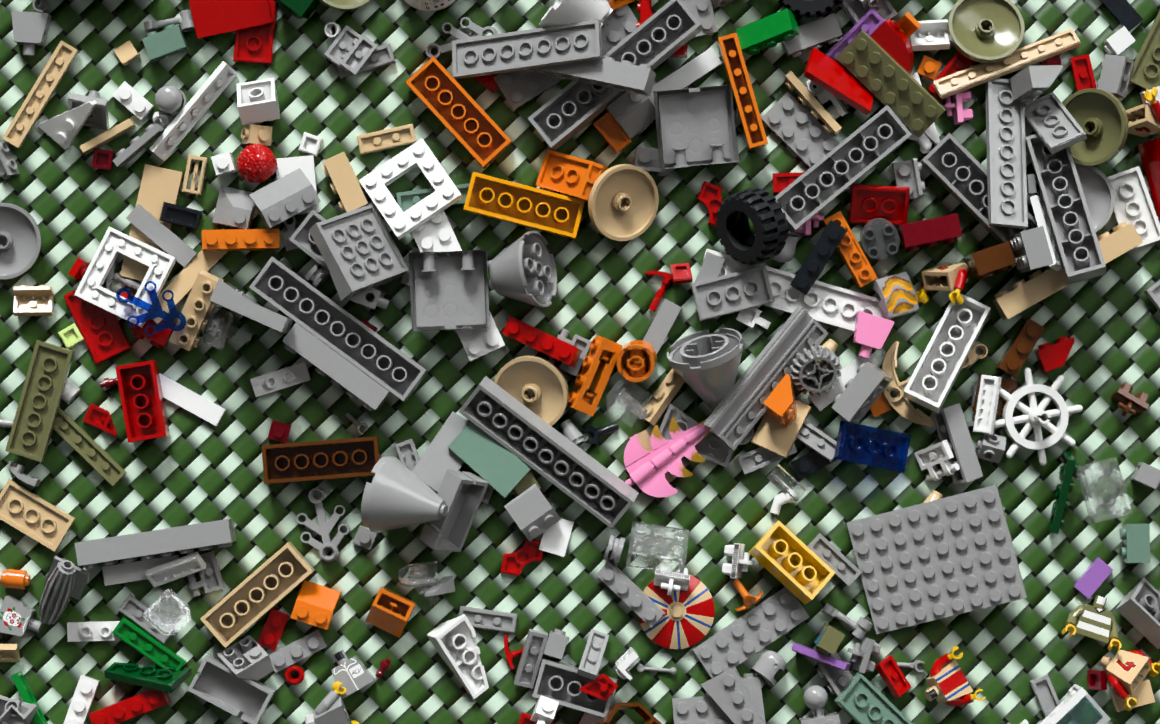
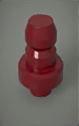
M104 378V382H100L101 388L106 387V390L118 385L117 378Z
M390 658L380 662L376 677H383L386 670L391 668L392 665L390 663L392 660Z

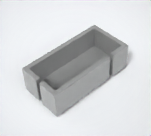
M447 469L437 493L448 506L447 514L440 520L425 523L419 539L435 550L461 552L489 483L475 473Z
M209 654L205 656L197 671L199 673L194 676L187 691L236 717L243 712L244 714L240 719L249 724H259L276 692L275 689L260 681L237 678L221 660Z

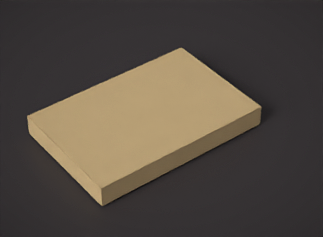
M795 400L797 416L786 427L765 413L751 443L786 459L812 409L811 406Z

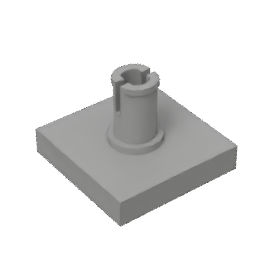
M91 90L88 96L69 93V110L89 101L95 100L97 102L83 126L102 130L108 129V100L100 99L99 92Z

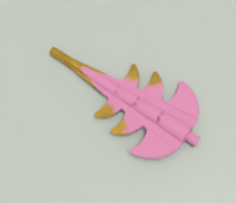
M672 417L669 426L672 438L670 440L664 439L660 434L658 425H655L650 436L652 450L649 452L640 445L638 435L635 434L627 443L624 451V464L631 476L625 483L630 487L636 483L644 493L657 498L676 494L678 490L668 483L665 474L669 472L677 477L693 476V473L688 471L682 463L684 456L694 462L706 461L695 448L711 432L703 424L706 419L690 429L682 431L676 419Z

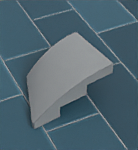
M0 695V724H30L38 706Z

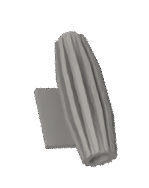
M55 556L40 599L38 615L40 621L47 625L54 624L67 607L70 596L80 600L90 573L75 566L69 560H63Z

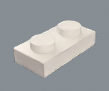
M125 81L112 95L141 121L154 108L149 101Z

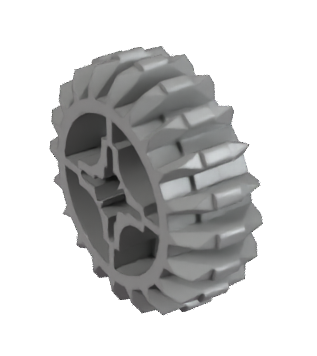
M811 345L810 350L803 349V354L797 352L798 359L793 358L794 364L790 365L791 381L793 385H796L797 390H801L805 395L809 392L813 397L815 392L820 396L821 391L828 394L829 387L834 389L833 383H839L837 377L841 376L840 370L842 369L839 363L840 360L834 351H830L827 347L823 349L820 345L815 349ZM817 360H825L829 363L818 362ZM803 378L813 379L814 382L806 381Z

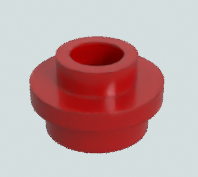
M297 665L289 667L285 673L287 682L292 685L300 684L305 677L304 670ZM296 671L299 674L298 678H293L292 672Z

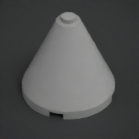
M719 328L720 333L710 334L709 329L689 334L670 346V354L667 352L669 365L712 411L735 385L744 343L741 333L730 328Z
M384 456L375 464L371 473H375L372 483L366 482L361 503V520L363 525L368 526L366 528L367 531L379 533L440 520L446 516L448 511L446 502L399 459Z

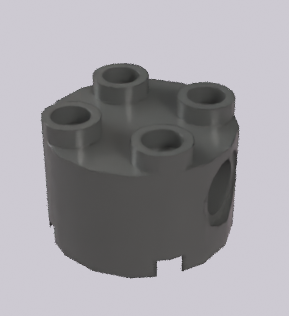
M875 218L868 221L861 230L860 242L865 253L870 258L885 260L897 253L900 245V236L896 227L890 221L884 218Z

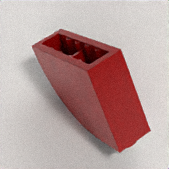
M888 18L870 37L911 75L914 65V53L911 43L900 30L899 24Z

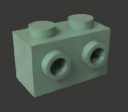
M168 25L163 28V31L158 33L153 31L147 33L145 38H142L151 62L154 63L188 50L185 38L178 25Z
M1122 524L1120 539L1123 540V547L1120 548V557L1123 559V562L1150 563L1149 524Z

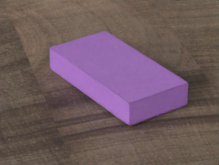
M1097 557L1073 587L1087 599H1090L1113 569Z

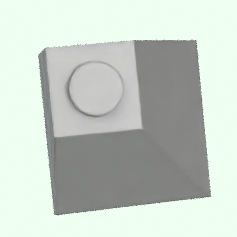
M221 185L212 223L238 229H251L256 208L249 196L252 192Z

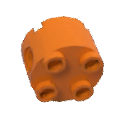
M634 340L625 344L617 357L618 372L631 382L646 380L652 374L657 364V354L653 345L642 340Z

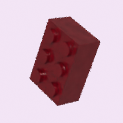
M958 213L902 224L896 228L900 236V249H906V253L917 251L920 249V246L924 245L925 249L936 247L939 245V242H943L944 245L955 243L962 236Z

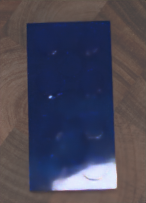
M840 421L834 459L904 473L911 435Z

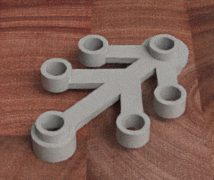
M463 17L460 20L461 27L471 29L479 35L470 37L454 28L449 22L442 25V31L445 34H451L460 40L486 36L488 33H492V35L498 34L494 27L486 26L482 28L473 23L468 17ZM465 20H469L468 26H463ZM450 25L451 30L446 32L445 27ZM452 42L441 46L431 43L426 47V55L429 58L434 56L438 59L442 53L452 51ZM433 49L438 50L436 55H432Z
M314 488L309 492V500L315 504L319 525L309 519L306 513H299L296 520L299 524H304L321 535L323 543L312 538V534L307 531L301 534L300 539L303 543H308L318 549L322 560L331 562L338 557V544L344 535L350 531L349 525L345 523L340 524L338 533L330 541L329 533L340 516L345 514L346 508L343 505L335 506L334 513L329 521L326 522L322 503L325 494L323 490ZM315 492L320 493V499L317 500L314 498ZM338 507L343 508L342 514L336 512ZM300 515H304L306 517L305 522L299 521ZM341 526L347 527L346 533L341 532ZM304 534H308L310 536V539L308 541H305L303 539ZM330 548L333 551L331 556L326 554V549Z

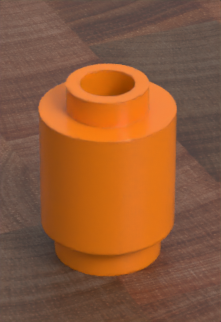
M15 569L2 571L1 586L25 590L26 586L30 585L31 576L28 575L27 571Z

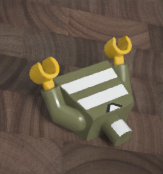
M1096 595L1093 606L1083 603V605L1076 607L1069 613L1066 627L1062 630L1063 635L1069 631V638L1078 633L1105 643L1110 641L1108 645L1109 651L1112 650V646H1115L1117 652H1119L1122 646L1119 641V631L1113 612L1104 610L1107 598Z

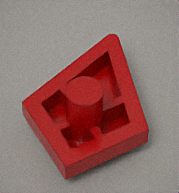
M603 673L579 690L607 701L618 685Z

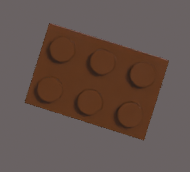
M1009 241L963 257L968 265L970 278L976 277L977 281L994 275L993 271L995 275L1012 269L1011 265L1016 263Z

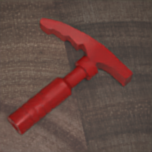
M647 271L645 272L646 275H658L665 278L649 307L650 310L656 312L672 277L667 272Z
M505 633V655L512 670L514 669L512 658H517L518 655L522 654L524 646L522 649L514 650L511 653L508 646L509 636L508 633Z

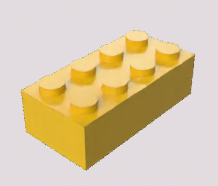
M779 520L766 531L748 552L804 605L812 601L835 574L826 563Z

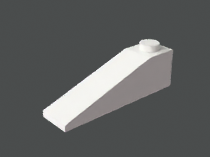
M463 614L443 622L427 634L436 651L473 699L489 688L485 669L479 655L481 653L477 646L476 633L466 615Z

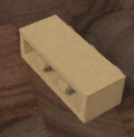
M341 152L323 161L325 164L322 167L326 177L330 176L333 181L330 186L334 194H338L341 199L338 203L342 212H350L369 205L345 152Z

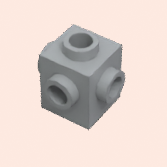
M983 433L982 438L977 439L975 449L978 450L977 458L999 464L1005 452L1006 437Z

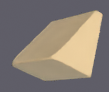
M130 40L114 50L123 66L140 57V54Z

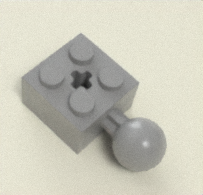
M818 685L808 687L804 692L803 700L805 705L812 709L813 716L799 718L800 724H840L837 712L824 714L823 707L828 701L826 690Z

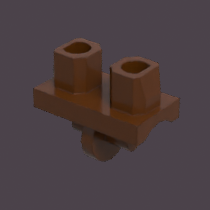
M1127 382L1123 383L1112 394L1111 399L1118 402L1117 406L1122 409V416H1125L1127 413L1133 416L1135 413L1141 415L1149 407L1147 403L1149 395L1139 392L1135 397L1130 394L1133 387Z

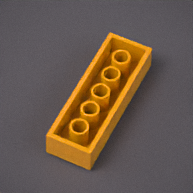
M473 172L463 211L575 239L585 201Z

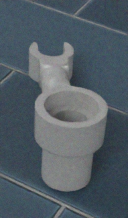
M191 10L180 11L179 17L144 22L147 32H152L171 24H180L182 32L195 30Z
M826 603L823 611L853 629L852 634L860 640L873 627V624L861 616L855 622L829 603Z

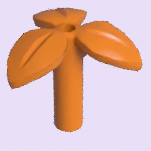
M739 579L732 582L743 598L744 603L742 607L736 608L735 611L748 610L761 599L763 595L762 590L754 597L747 592Z

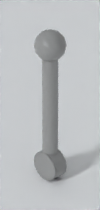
M642 664L637 666L638 672L645 670L668 672L672 675L677 673V669L674 667L666 669L644 667Z

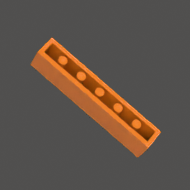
M737 33L719 37L717 44L729 85H732V96L748 151L767 146L768 140Z

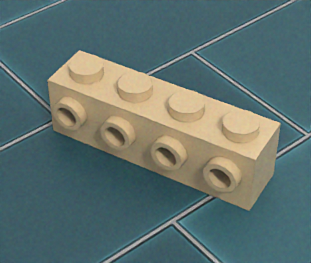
M204 270L199 272L169 342L187 351L198 347L201 341L199 335L202 330L205 331L209 323L207 317L209 313H213L217 305L210 301V298L218 280L221 278Z

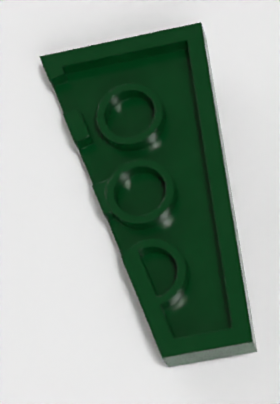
M1063 450L1062 457H1065V464L1060 466L1059 470L1061 484L1056 485L1055 499L1058 500L1053 502L1048 526L1050 532L1058 534L1059 529H1062L1064 526L1063 513L1064 510L1067 511L1069 505L1067 496L1068 492H1072L1073 481L1071 480L1078 468V463H1076L1071 451Z
M114 662L104 671L105 678L146 687L147 689H156L165 693H172L192 675L191 668H184L183 671L175 670V667L167 666L166 669H156V665H148L141 668L139 664Z

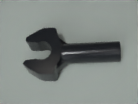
M617 423L598 429L593 427V425H589L583 430V433L592 431L594 437L586 440V443L595 444L598 443V438L601 435L617 431L619 428Z

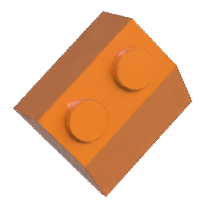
M787 373L763 402L766 413L784 427L788 423L791 424L797 416L794 386L790 375Z
M304 580L290 618L328 630L341 591Z

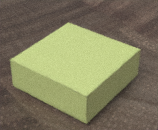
M76 323L58 332L67 349H71L84 341Z

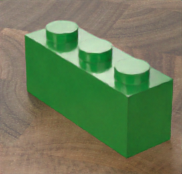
M788 8L736 29L741 50L748 55L758 54L760 50L765 48H773L777 43L794 39V36L800 34L795 14Z

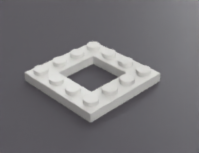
M423 138L359 180L399 240L463 198ZM418 166L435 191L403 212L386 186Z
M109 226L74 295L142 328L177 259ZM119 253L149 267L133 301L102 287Z

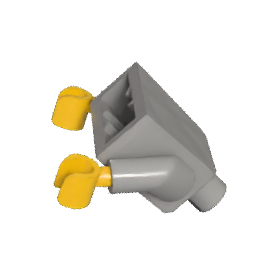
M336 681L333 684V691H330L313 711L314 721L307 724H360L355 720H350L343 700L338 696V694L343 695L347 691L345 687L339 690V687L343 684L342 682Z

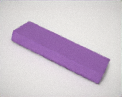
M793 643L792 651L843 671L849 670L851 666L850 663L830 655L827 656L802 644Z

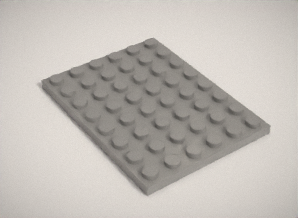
M997 484L847 522L858 568L862 572L860 575L876 634L1027 598Z

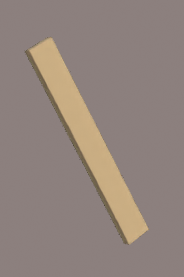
M1069 29L1019 48L1013 55L1003 61L980 63L933 81V87L939 97L944 99L1080 47L1081 42L1074 30Z

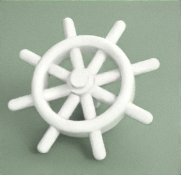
M1025 368V386L1018 388L1012 394H1009L1000 387L999 396L1005 399L1006 403L1003 408L1002 419L995 420L994 428L1004 427L1008 436L1014 441L1006 452L1007 458H1012L1020 446L1036 449L1039 463L1044 466L1047 463L1045 448L1054 445L1060 439L1071 447L1076 444L1074 439L1065 434L1068 425L1069 414L1081 412L1083 407L1081 405L1067 407L1063 397L1057 392L1065 380L1063 375H1059L1052 386L1049 387L1033 384L1031 369ZM1035 392L1045 394L1038 406ZM1026 394H1028L1030 408L1019 401ZM1053 400L1057 409L1044 411L1049 402ZM1016 407L1025 415L1013 417L1014 408ZM1058 416L1056 427L1049 422L1048 418ZM1027 422L1021 432L1018 433L1014 425ZM1041 426L1052 434L1043 439ZM1032 428L1034 429L1035 441L1025 439Z

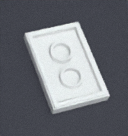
M313 155L277 158V180L300 168L317 193ZM318 203L296 215L309 214L312 210L319 213Z

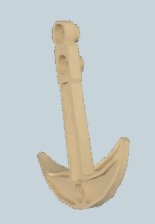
M895 341L887 351L882 363V370L893 378L883 392L885 398L901 417L915 424L935 425L931 417L924 414L918 408L915 409L910 401L903 397L904 389L910 378L902 382L898 380L895 368H897L899 342ZM981 343L974 345L962 369L975 363L977 359L985 358L988 354L987 347ZM977 348L982 349L981 355L976 354ZM892 391L897 392L896 398L891 397L890 393Z

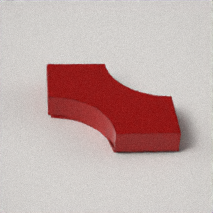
M704 181L697 199L704 203L708 209V224L718 228L716 225L718 216L716 214L722 203V188Z
M526 538L521 549L510 554L504 553L500 573L519 576L523 567L529 562L542 561L543 551L539 550L541 541L534 539L529 541Z

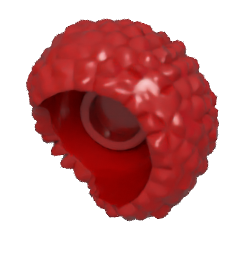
M262 144L246 146L238 156L236 163L238 173L249 183L264 182L273 176L278 169L277 159L273 152Z

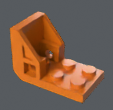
M548 149L535 185L584 200L585 203H588L590 191L595 181L609 168L593 161Z

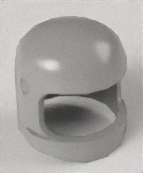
M169 85L161 87L155 95V103L159 110L171 117H175L180 113V111L177 113L172 112H175L181 106L182 96L184 98L182 109L188 101L183 91Z
M788 234V238L785 240L786 244L781 253L771 259L781 263L791 261L794 257L799 237L794 234Z
M768 650L762 653L751 669L773 688L777 683L774 675L779 669L781 671L785 670L786 662L781 655Z

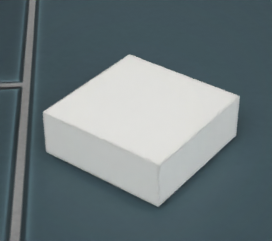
M304 132L298 150L317 157L323 138Z

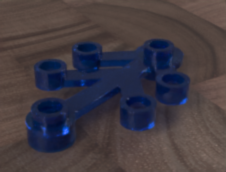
M148 281L145 284V290L149 293L152 305L133 296L128 288L123 287L117 291L116 298L119 302H129L148 312L139 316H130L127 319L128 326L133 328L139 323L159 317L166 321L157 325H147L145 327L146 335L153 336L156 332L168 328L173 331H181L185 328L186 317L182 313L177 312L173 300L174 294L171 290H165L162 294L163 300L167 302L170 314L162 310L156 293V284L153 281ZM149 283L154 285V289L152 291H149L147 289V285ZM122 292H126L128 294V297L126 299H122L120 297V294ZM170 292L172 294L171 299H165L164 294ZM131 318L137 320L135 325H130L129 320ZM175 318L180 319L179 325L173 324ZM148 327L154 328V332L152 334L147 333Z

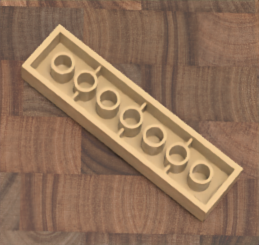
M1125 222L1120 223L1112 228V233L1109 234L1107 231L1097 236L1105 264L1143 243L1132 222L1129 224ZM1046 266L1045 271L1038 270L1028 276L1029 280L1026 282L1023 279L1011 285L1012 290L1008 291L1005 289L995 294L996 299L992 300L1003 321L1010 319L1068 286L1064 269L1055 271L1051 267Z

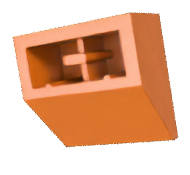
M380 587L365 622L400 638L416 602L384 587Z

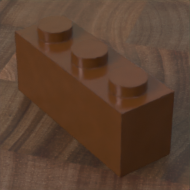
M1030 318L1025 319L997 364L996 369L1011 378H1015L1045 328Z

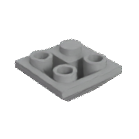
M251 635L246 636L217 654L218 658L237 678L258 681L274 671L268 653Z

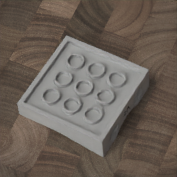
M732 85L653 92L659 165L661 169L740 162L734 121Z
M374 203L318 222L309 229L328 266L341 301L372 287L397 280L409 271Z
M487 250L408 253L412 331L461 329L464 325L472 327L466 329L490 328Z
M221 279L218 280L210 298V301L285 334L296 323L286 316L261 306L244 294L243 291L238 290L228 282L224 283Z

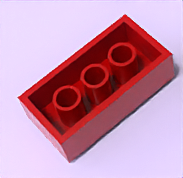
M157 360L116 366L128 443L170 436Z

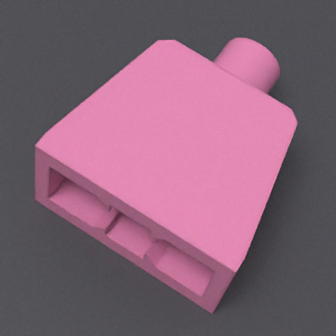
M857 311L853 342L861 345L858 356L869 359L872 348L881 350L894 325V321Z

